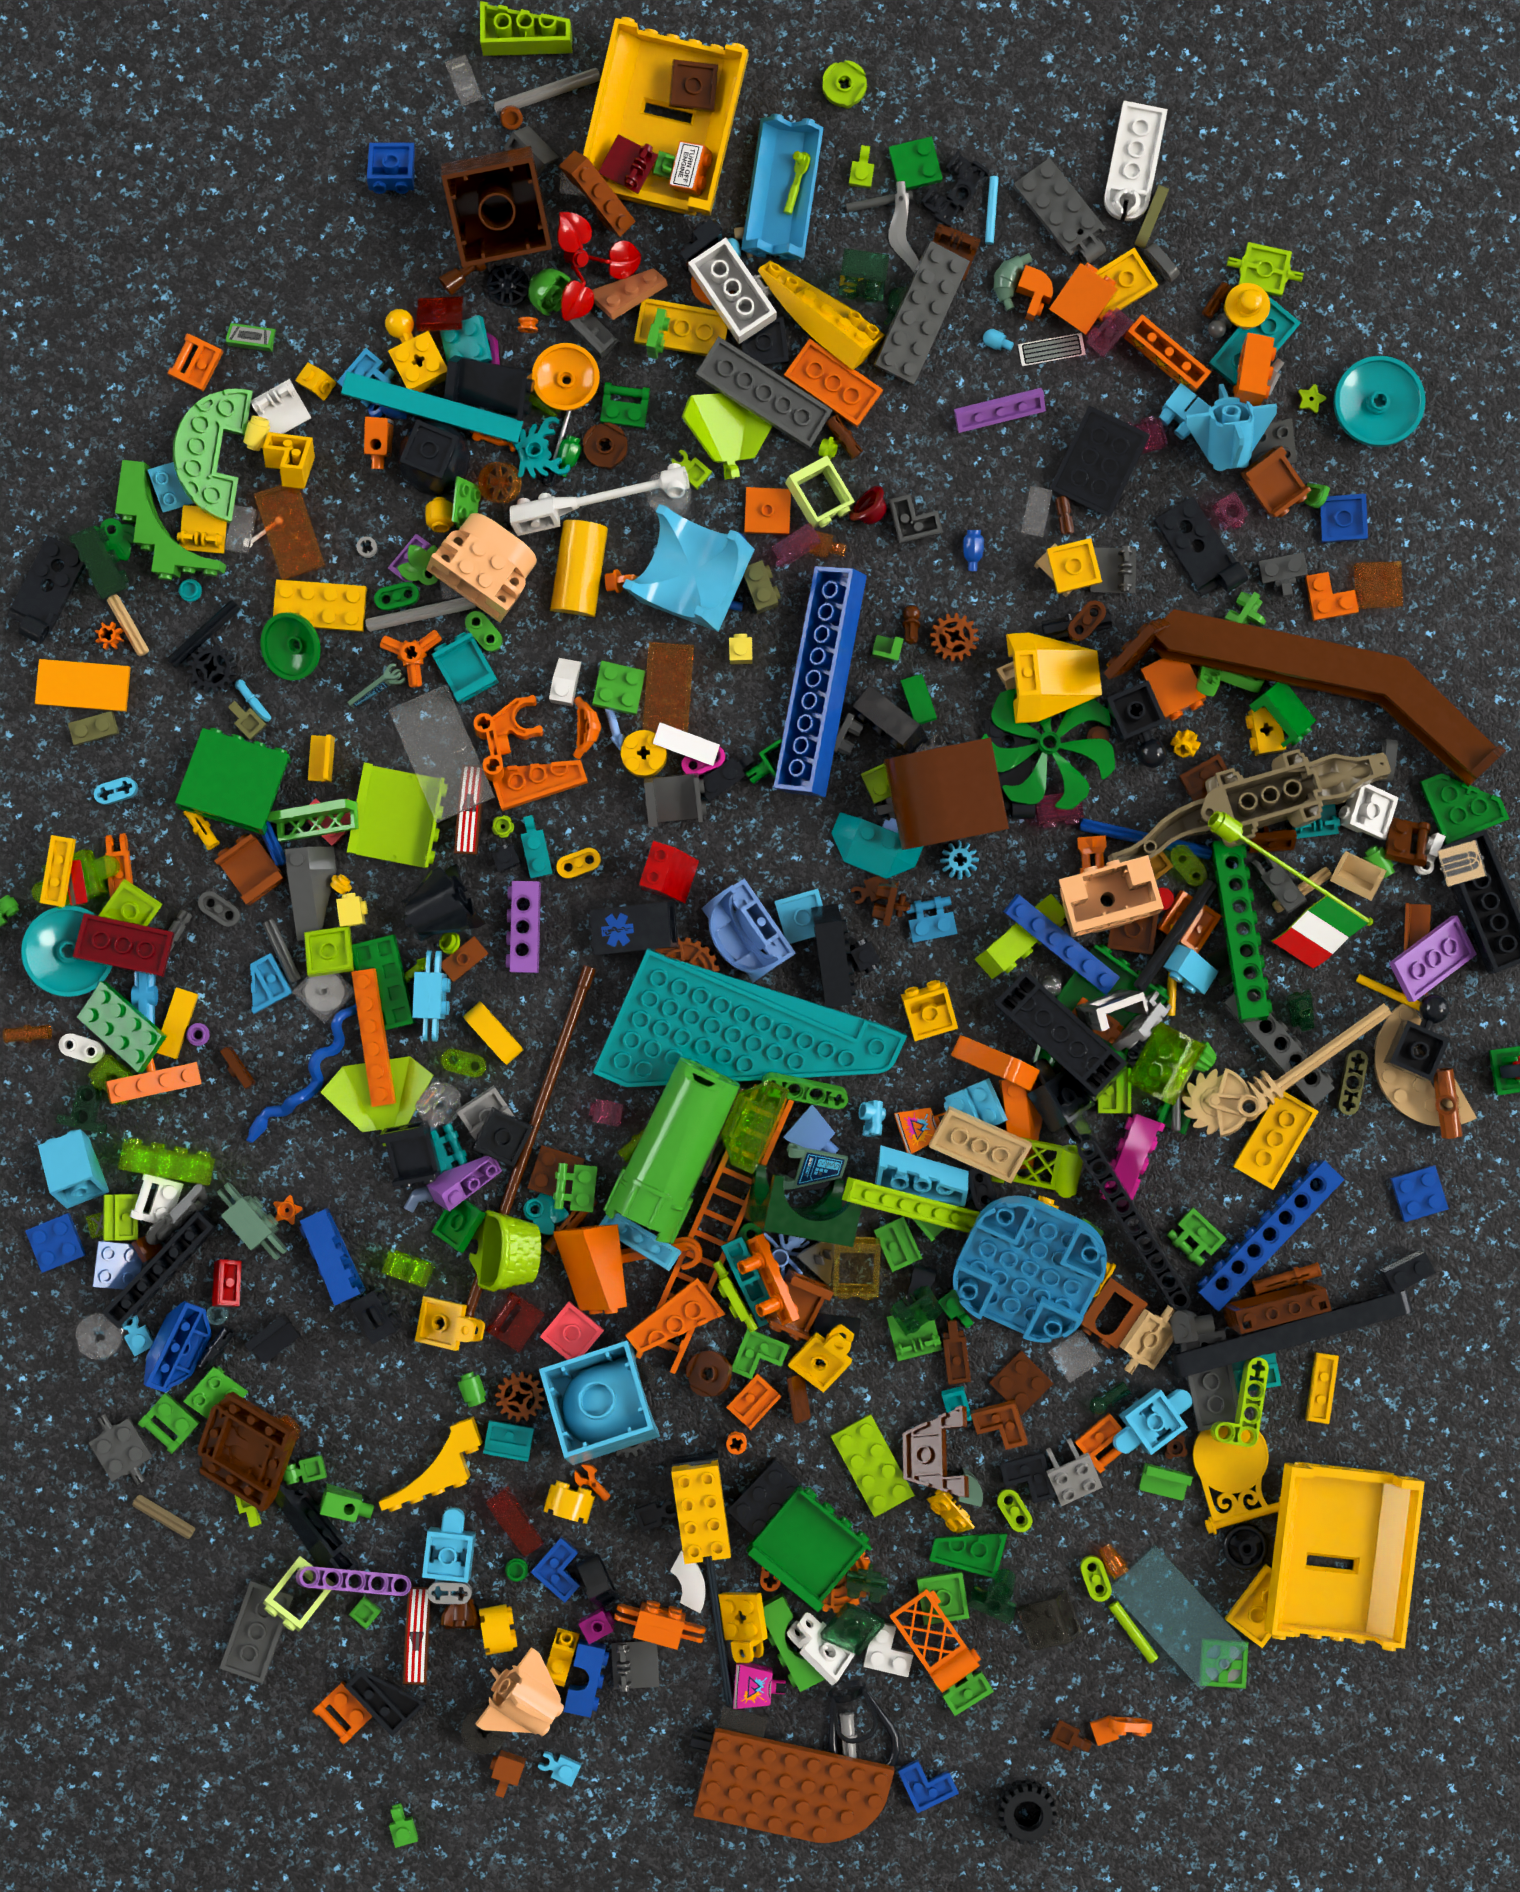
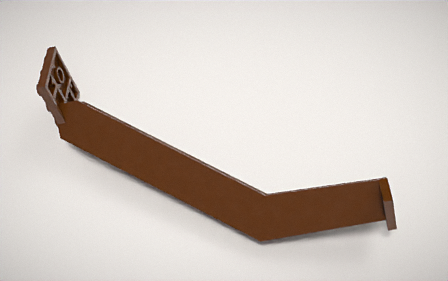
M1174 609L1163 619L1159 617L1155 621L1152 620L1142 625L1137 631L1139 635L1134 640L1130 639L1121 648L1123 653L1118 657L1115 655L1106 664L1109 668L1104 672L1109 679L1130 671L1153 648L1164 659L1378 703L1468 787L1506 752L1501 745L1496 747L1406 658Z

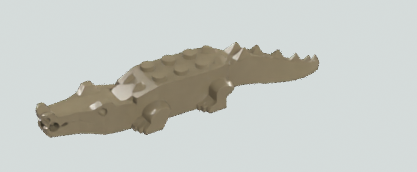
M1300 749L1283 753L1273 759L1271 764L1272 771L1244 779L1243 775H1240L1239 771L1235 772L1234 768L1218 772L1205 782L1207 791L1205 798L1178 808L1163 818L1142 840L1129 848L1110 854L1108 861L1119 859L1121 863L1147 855L1150 859L1180 838L1207 833L1218 836L1208 827V821L1216 811L1225 812L1242 823V835L1249 840L1256 837L1255 833L1258 831V828L1288 820L1294 828L1309 825L1321 818L1320 813H1322L1323 805L1344 803L1361 787L1378 780L1387 779L1391 772L1387 756L1384 753L1362 757L1332 754L1309 762L1308 757H1305L1304 753L1300 752ZM1222 839L1224 845L1229 848L1245 844L1241 839L1231 843Z

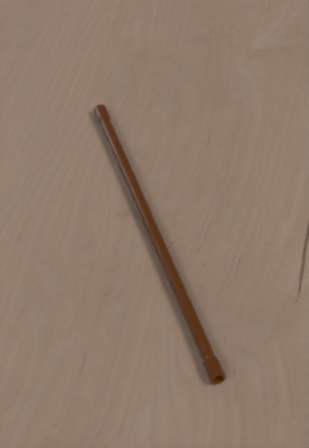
M583 965L574 997L529 1122L534 1128L513 1167L498 1213L509 1216L584 999L596 972V969ZM477 1273L465 1304L467 1305L465 1316L473 1318L483 1290L478 1286Z

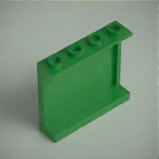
M202 728L175 804L180 810L265 835L268 828L266 822L288 763L291 764L290 755L281 748L275 747L273 750L258 741H253V743L244 741V738L239 735L232 734L228 736L216 728H210L209 730Z
M1095 944L1092 946L1089 952L1120 977L1108 994L1120 989L1139 991L1133 985L1141 971L1134 972L1129 968L1130 963L1121 957L1116 959L1110 955L1112 951L1105 945L1100 944L1098 946ZM1074 971L1056 998L1072 1012L1082 997L1091 1001L1105 994ZM1150 983L1144 991V995L1147 996L1157 990L1159 992L1155 1000L1157 1004L1161 1003L1163 1005L1170 998L1166 995L1167 990L1157 983L1155 986ZM1124 1008L1108 1013V1015L1124 1027L1123 1031L1138 1013L1126 1012ZM1101 1038L1124 1060L1127 1059V1048L1117 1052L1110 1042Z
M799 1485L747 1546L746 1550L750 1557L819 1612L824 1606L823 1600L865 1550L868 1549L870 1551L872 1547L868 1542L870 1538L864 1532L859 1530L857 1533L851 1528L853 1524L846 1517L841 1516L839 1518L833 1513L835 1509L829 1503L824 1501L822 1504L816 1499L818 1495L807 1486L804 1489Z

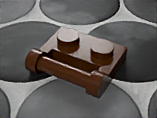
M1393 817L1387 834L1384 859L1419 867L1425 866L1427 864V856L1425 855L1427 834L1430 833L1431 825L1427 822L1416 823ZM1412 833L1418 834L1416 854L1410 853Z

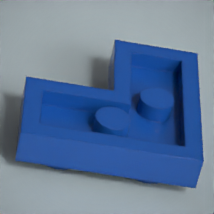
M561 1536L531 1570V1573L565 1603L580 1586V1583L564 1570L579 1551Z
M918 1759L897 1769L917 1813L959 1794L949 1770L927 1780Z

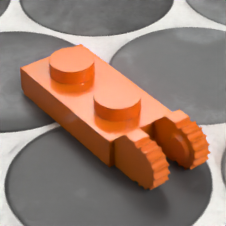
M125 833L119 835L121 851L114 852L113 837L111 835H106L105 837L107 852L105 853L110 898L123 879L133 884L130 851H128V840Z

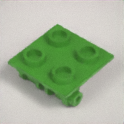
M456 476L452 522H455L454 524H456L457 529H460L470 514L478 513L479 501L481 499L480 486L459 476Z
M931 1305L887 1317L898 1361L942 1350Z
M213 1366L183 1402L208 1419L211 1408L221 1402L225 1395L234 1392L244 1398L248 1391L226 1376L221 1367L217 1366L215 1368Z

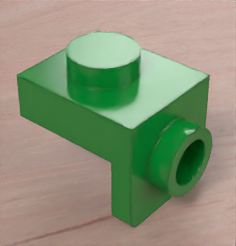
M1166 1102L1164 1106L1161 1105L1159 1107L1156 1117L1158 1122L1165 1124V1127L1172 1129L1171 1103ZM1181 1109V1131L1179 1133L1185 1135L1192 1119L1184 1115L1186 1110Z

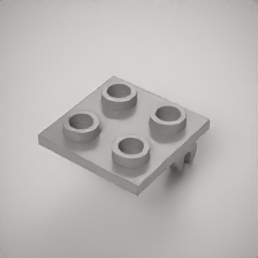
M1071 1438L1067 1439V1442L1075 1460L1059 1467L1051 1449H1046L1054 1468L1046 1472L1061 1506L1103 1488L1089 1453L1087 1452L1079 1456Z

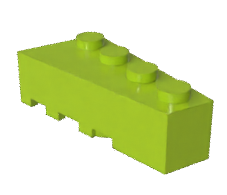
M480 1V44L483 56L572 53L570 19L543 13L537 15L530 13L528 10L521 9V11L508 9V6L498 5L497 7L488 5V2Z
M1049 894L1035 906L1036 909L1059 928L1066 923L1063 920L1066 917L1064 908L1052 894ZM1015 923L1004 935L994 941L988 949L979 954L975 960L989 977L993 979L1003 971L1008 974L1017 966L1015 961L1021 957L1024 960L1033 952L1031 947L1035 943L1039 945L1042 943Z

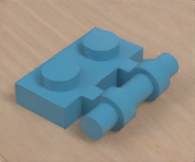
M365 348L339 378L337 383L343 387L347 371L369 378L376 377L378 380L391 383V379L396 373L390 368L384 374L379 370L384 363ZM362 400L360 401V403L364 405L366 408L371 404L369 402H365Z
M937 896L933 900L923 902L917 900L911 904L910 910L906 912L907 914L916 912L917 919L908 921L912 943L957 934L953 912L944 913L943 910L944 906L952 905L950 896L943 898ZM936 908L937 915L924 917V910Z

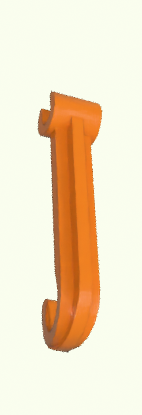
M680 1237L676 1238L673 1244L669 1243L681 1252L690 1250L694 1253L692 1261L681 1265L683 1270L695 1267L701 1261L702 1247L696 1239ZM631 1248L621 1249L622 1264L647 1259Z

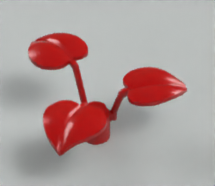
M559 212L557 241L560 248L565 251V261L572 265L571 269L575 271L581 283L572 280L563 290L561 313L565 321L580 318L588 314L593 307L594 293L592 289L585 287L586 281L578 268L584 267L588 260L609 264L608 272L610 276L616 279H625L631 276L638 269L641 261V254L631 242L625 240L615 242L609 250L610 259L588 255L583 250L582 244L590 241L592 237L591 226L585 218L571 212Z

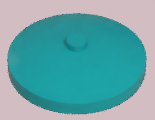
M1388 356L1367 357L1353 364L1340 378L1334 392V412L1341 428L1355 441L1372 447L1391 446L1407 438L1419 425L1425 410V392L1417 374L1404 362Z
M59 906L49 909L33 920L23 936L21 959L24 969L29 978L39 988L50 994L74 997L94 990L101 981H104L112 969V966L73 958L84 913L96 915L85 908Z

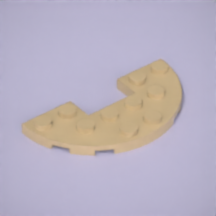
M1401 1003L1391 1012L1392 1015L1386 1018L1376 1037L1374 1045L1375 1075L1383 1094L1399 1112L1419 1123L1440 1126L1438 1111L1435 1107V1088L1432 1083L1383 1063L1401 1021L1408 1020L1417 1025H1420L1422 1021L1416 1009ZM1455 1080L1456 1093L1459 1097L1461 1124H1464L1477 1117ZM1442 1099V1104L1445 1107H1453L1450 1099Z

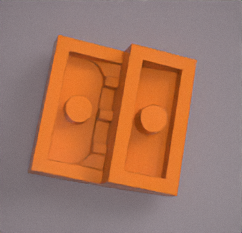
M1180 890L1174 899L1173 905L1167 910L1158 924L1157 929L1168 935L1170 925H1174L1193 897ZM1204 905L1179 941V944L1193 949L1198 954L1222 916L1207 905Z

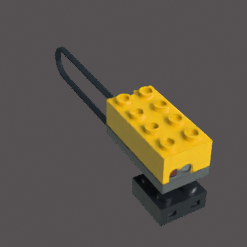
M718 1451L673 1457L671 1473L684 1564L703 1562V1557H705L725 1701L727 1706H732L731 1679L714 1560L731 1558Z

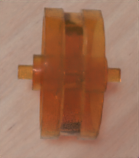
M491 462L485 465L478 477V488L481 495L493 503H508L514 500L522 486L521 478L518 477V470L513 465L505 462ZM501 466H504L507 469L506 473L503 476ZM495 467L496 476L490 473ZM510 475H511V477H512V483L509 482V479H508V477H509ZM488 477L490 478V484H487ZM512 486L510 492L508 493L506 488ZM490 488H495L493 495L489 492ZM500 490L504 495L503 499H497Z

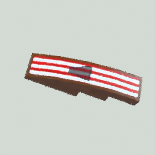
M463 765L455 834V854L478 855L485 784L483 766Z
M411 1587L408 1592L403 1685H427L431 1624V1601L427 1594L429 1587Z

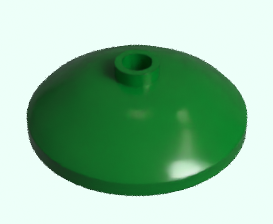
M284 612L273 616L265 624L261 634V651L267 666L273 673L286 680H299L310 675L316 668L320 658V641L316 630L306 618L297 613Z

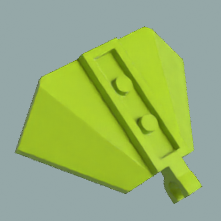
M722 393L691 395L682 414V419L713 462L723 463L725 480L740 477L739 468L735 462L755 458L772 428V425Z
M411 1056L390 1059L396 1103L372 1107L365 1063L342 1066L321 1093L361 1132L383 1131L385 1128L409 1124L434 1075Z

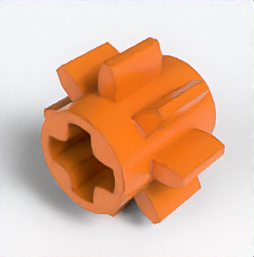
M102 622V628L95 630L99 636L95 640L96 643L101 644L104 642L103 648L105 650H108L109 646L118 649L117 644L124 642L120 637L123 629L117 628L115 630L116 624L114 622H111L110 626ZM108 632L113 633L111 634V640L106 639L108 637Z

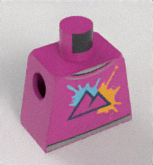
M751 1662L736 1663L733 1709L770 1705L771 1694L785 1695L786 1680H773V1668Z

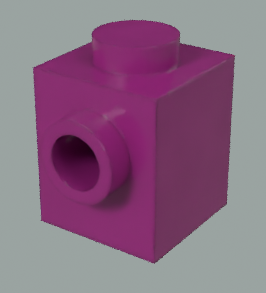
M602 1607L581 1618L578 1625L587 1642L591 1644L613 1632L616 1621L611 1611H606Z

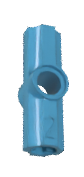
M135 971L134 985L131 990L132 1005L155 1025V1006L158 1003V988L155 986L156 976Z

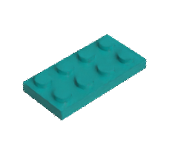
M1269 297L1270 311L1265 321L1249 330L1238 327L1208 363L1210 367L1233 386L1237 383L1240 354L1248 332L1274 338L1273 347L1277 348V352L1301 324L1299 320L1271 297Z

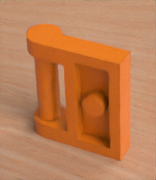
M186 334L184 338L185 343L173 367L169 368L167 374L204 392L223 351L195 336ZM193 346H197L198 348L185 374L182 373L181 370Z
M1110 1413L1074 1441L1084 1454L1089 1453L1094 1467L1100 1474L1105 1470V1466L1122 1453L1114 1447L1100 1460H1097L1095 1457L1113 1442V1437L1122 1430V1427Z
M344 1681L312 1710L316 1716L319 1715L340 1737L339 1741L343 1745L373 1717L346 1689ZM329 1704L351 1726L347 1731L325 1709Z

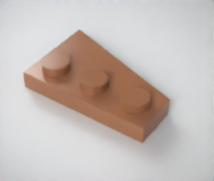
M653 268L593 289L592 291L594 293V303L614 320L668 285L666 279Z

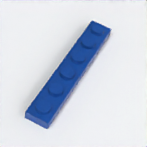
M1019 894L1015 895L1003 911L1103 994L1107 995L1120 977Z

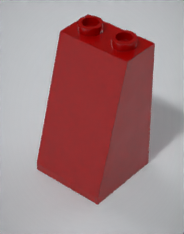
M653 841L639 886L644 891L686 903L699 860L675 847Z

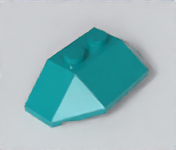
M841 812L831 833L845 863L885 879L914 868L923 849V846L902 850L898 833Z

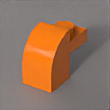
M1025 265L1016 290L1017 293L1032 298L1025 317L1026 320L1033 322L1036 315L1040 316L1044 303L1050 304L1053 295V286L1050 278L1041 270Z

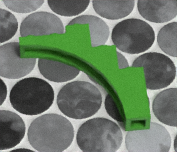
M122 460L115 513L122 517V520L125 522L136 523L133 542L140 546V549L143 551L154 552L151 572L158 575L159 579L172 581V577L180 578L181 572L195 574V571H201L204 575L217 577V573L225 574L226 565L224 563L201 557L186 550L168 533L158 516L153 502L151 479L148 473V469H151V467L145 462Z

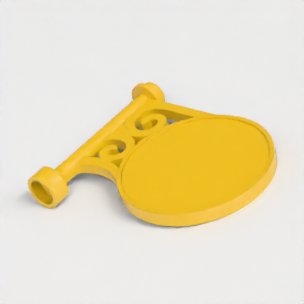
M1220 1427L1218 1435L1220 1438H1225L1228 1430L1226 1427ZM1211 1429L1200 1431L1194 1441L1192 1458L1195 1470L1200 1477L1211 1515L1208 1517V1520H1205L1208 1534L1213 1533L1215 1535L1217 1534L1216 1529L1279 1512L1280 1497H1278L1279 1502L1267 1504L1261 1490L1262 1477L1267 1469L1269 1454L1266 1441L1260 1431L1257 1443L1251 1447L1218 1442L1212 1438ZM1244 1430L1241 1433V1440L1245 1443L1250 1439L1248 1430ZM1209 1486L1222 1492L1217 1497V1505L1220 1508L1227 1509L1229 1507L1227 1503L1222 1504L1223 1499L1229 1498L1231 1500L1230 1510L1225 1513H1219L1216 1510ZM1234 1493H1240V1494L1238 1495V1498H1237V1499H1236V1497H1235L1234 1495H1232V1494H1234ZM1251 1494L1253 1499L1247 1498L1246 1502L1249 1505H1255L1259 1501L1262 1507L1248 1510L1243 1503L1244 1496Z

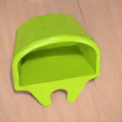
M490 1210L485 1211L486 1216L472 1239H477L478 1241L477 1254H469V1260L478 1276V1286L487 1291L495 1292L499 1289H507L512 1286L534 1282L541 1259V1234L539 1227L534 1223Z

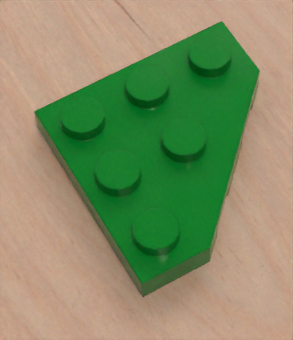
M1443 773L1419 782L1439 833L1446 836L1444 845L1509 819L1501 798L1485 793L1471 785L1468 787L1464 782H1459Z

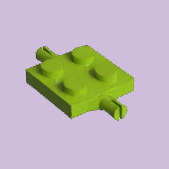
M1251 242L1247 243L1242 260L1228 257L1226 265L1239 268L1240 278L1238 285L1242 283L1256 284L1264 289L1268 295L1282 297L1288 279L1302 282L1304 274L1303 272L1291 270L1290 259L1292 251Z
M721 1260L713 1263L712 1265L718 1274L720 1282L717 1284V1287L723 1298H729L731 1302L729 1303V1309L735 1319L739 1317L741 1322L744 1321L750 1333L755 1331L758 1327L730 1279L729 1272L726 1271Z

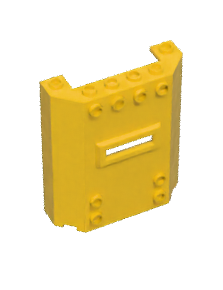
M629 17L615 18L583 155L599 171L618 134L640 146H644L645 143L653 147L652 152L656 154L662 151L676 156L679 141L705 145L712 152V163L707 169L706 186L702 190L701 196L676 192L669 186V179L652 174L653 165L639 194L602 176L619 199L690 216H696V212L704 216H711L749 56L748 49H745L744 45L738 43L726 44L724 50L720 45L711 44V46H706L695 39H689V41L681 40L679 36L674 34L660 35L653 29L639 30L635 20ZM673 59L718 65L714 112L669 107ZM646 103L693 114L691 123L645 113Z
M1305 1462L1284 1463L1264 1630L1270 1633L1272 1638L1286 1640V1636L1300 1637L1301 1633L1308 1634V1637L1314 1639L1330 1636L1331 1640L1344 1641V1638L1352 1639V1642L1365 1644L1366 1640L1375 1641L1382 1646V1649L1388 1651H1396V1648L1405 1649L1425 1482L1414 1477L1397 1476L1394 1473ZM1307 1556L1353 1560V1568L1350 1570L1306 1565Z

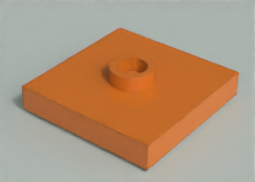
M746 487L744 533L789 535L790 490Z

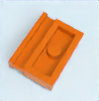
M757 1373L726 1408L751 1430L782 1395Z

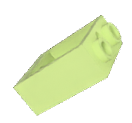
M828 456L789 475L785 482L812 529L820 526V528L825 527L832 522L831 518L837 515L839 518L845 516L851 511L850 508L855 502ZM823 473L841 505L817 517L799 485Z
M299 1556L263 1602L266 1606L264 1608L265 1611L273 1617L278 1615L284 1620L283 1625L291 1631L296 1629L298 1632L331 1591L321 1589L323 1592L301 1620H298L273 1600L296 1570L298 1571L304 1566H312L301 1556ZM310 1570L303 1573V1576L312 1581L313 1574ZM325 1578L329 1586L334 1584L329 1578Z

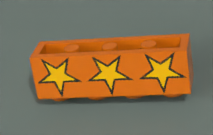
M1143 314L1131 326L1124 339L1178 384H1184L1193 393L1199 389L1211 373L1210 370Z

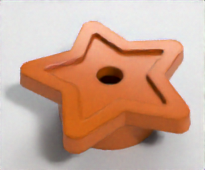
M291 1195L284 1202L275 1201L273 1203L277 1209L275 1217L277 1221L286 1220L293 1225L295 1223V1215L302 1211V1207L294 1204Z

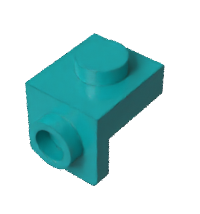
M964 1386L941 1391L947 1413L955 1410L958 1406H966L967 1421L972 1420Z

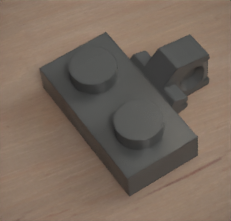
M1304 552L1259 561L1263 584L1275 582L1276 587L1282 586L1284 597L1293 596L1291 584L1296 583V578L1308 576Z

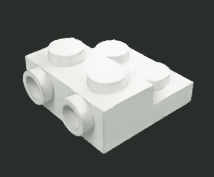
M1370 784L1365 785L1352 794L1346 801V805L1340 809V825L1357 833L1363 832L1379 840H1386L1398 797Z

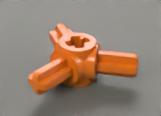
M433 630L418 642L416 640L400 642L389 636H384L380 647L398 655V659L403 661V666L407 667L409 687L415 688L422 686L420 666L423 665V658L427 656L426 652L441 642L442 638L436 630ZM412 649H415L417 656L415 658L412 656V659H410L407 653L408 651L413 652Z

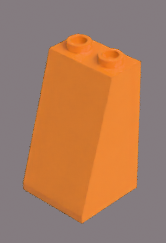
M618 1224L584 1226L553 1231L579 1310H589V1314L603 1313L604 1310V1314L618 1313V1308L627 1307Z

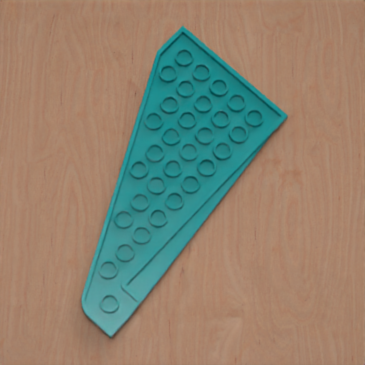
M647 948L593 1073L624 1087L667 1085L679 1058L682 1057L709 1067L734 1081L762 1080L763 1076L769 1072L799 1078L879 1074L889 1070L895 1064L907 1035L886 1025L680 961Z

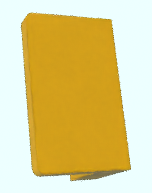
M311 735L308 781L332 782L335 737L332 735Z

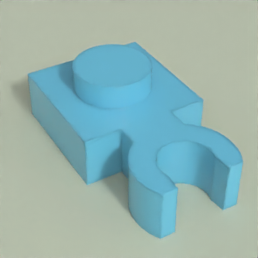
M137 1315L132 1319L131 1325L127 1324L123 1328L129 1332L124 1338L134 1357L151 1348L154 1342L146 1325L139 1328Z
M544 1751L543 1756L548 1758L550 1762L548 1764L539 1762L538 1768L543 1771L552 1770L551 1778L572 1787L581 1763L562 1754L557 1760L551 1752Z

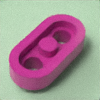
M719 746L717 752L718 760L714 762L713 766L685 756L682 760V769L685 774H704L720 767L724 763L725 752ZM690 762H696L697 768L694 770L690 769Z

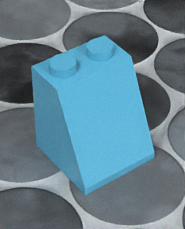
M81 1129L71 1130L66 1135L48 1139L45 1143L38 1145L49 1193L67 1209L109 1192L91 1141Z

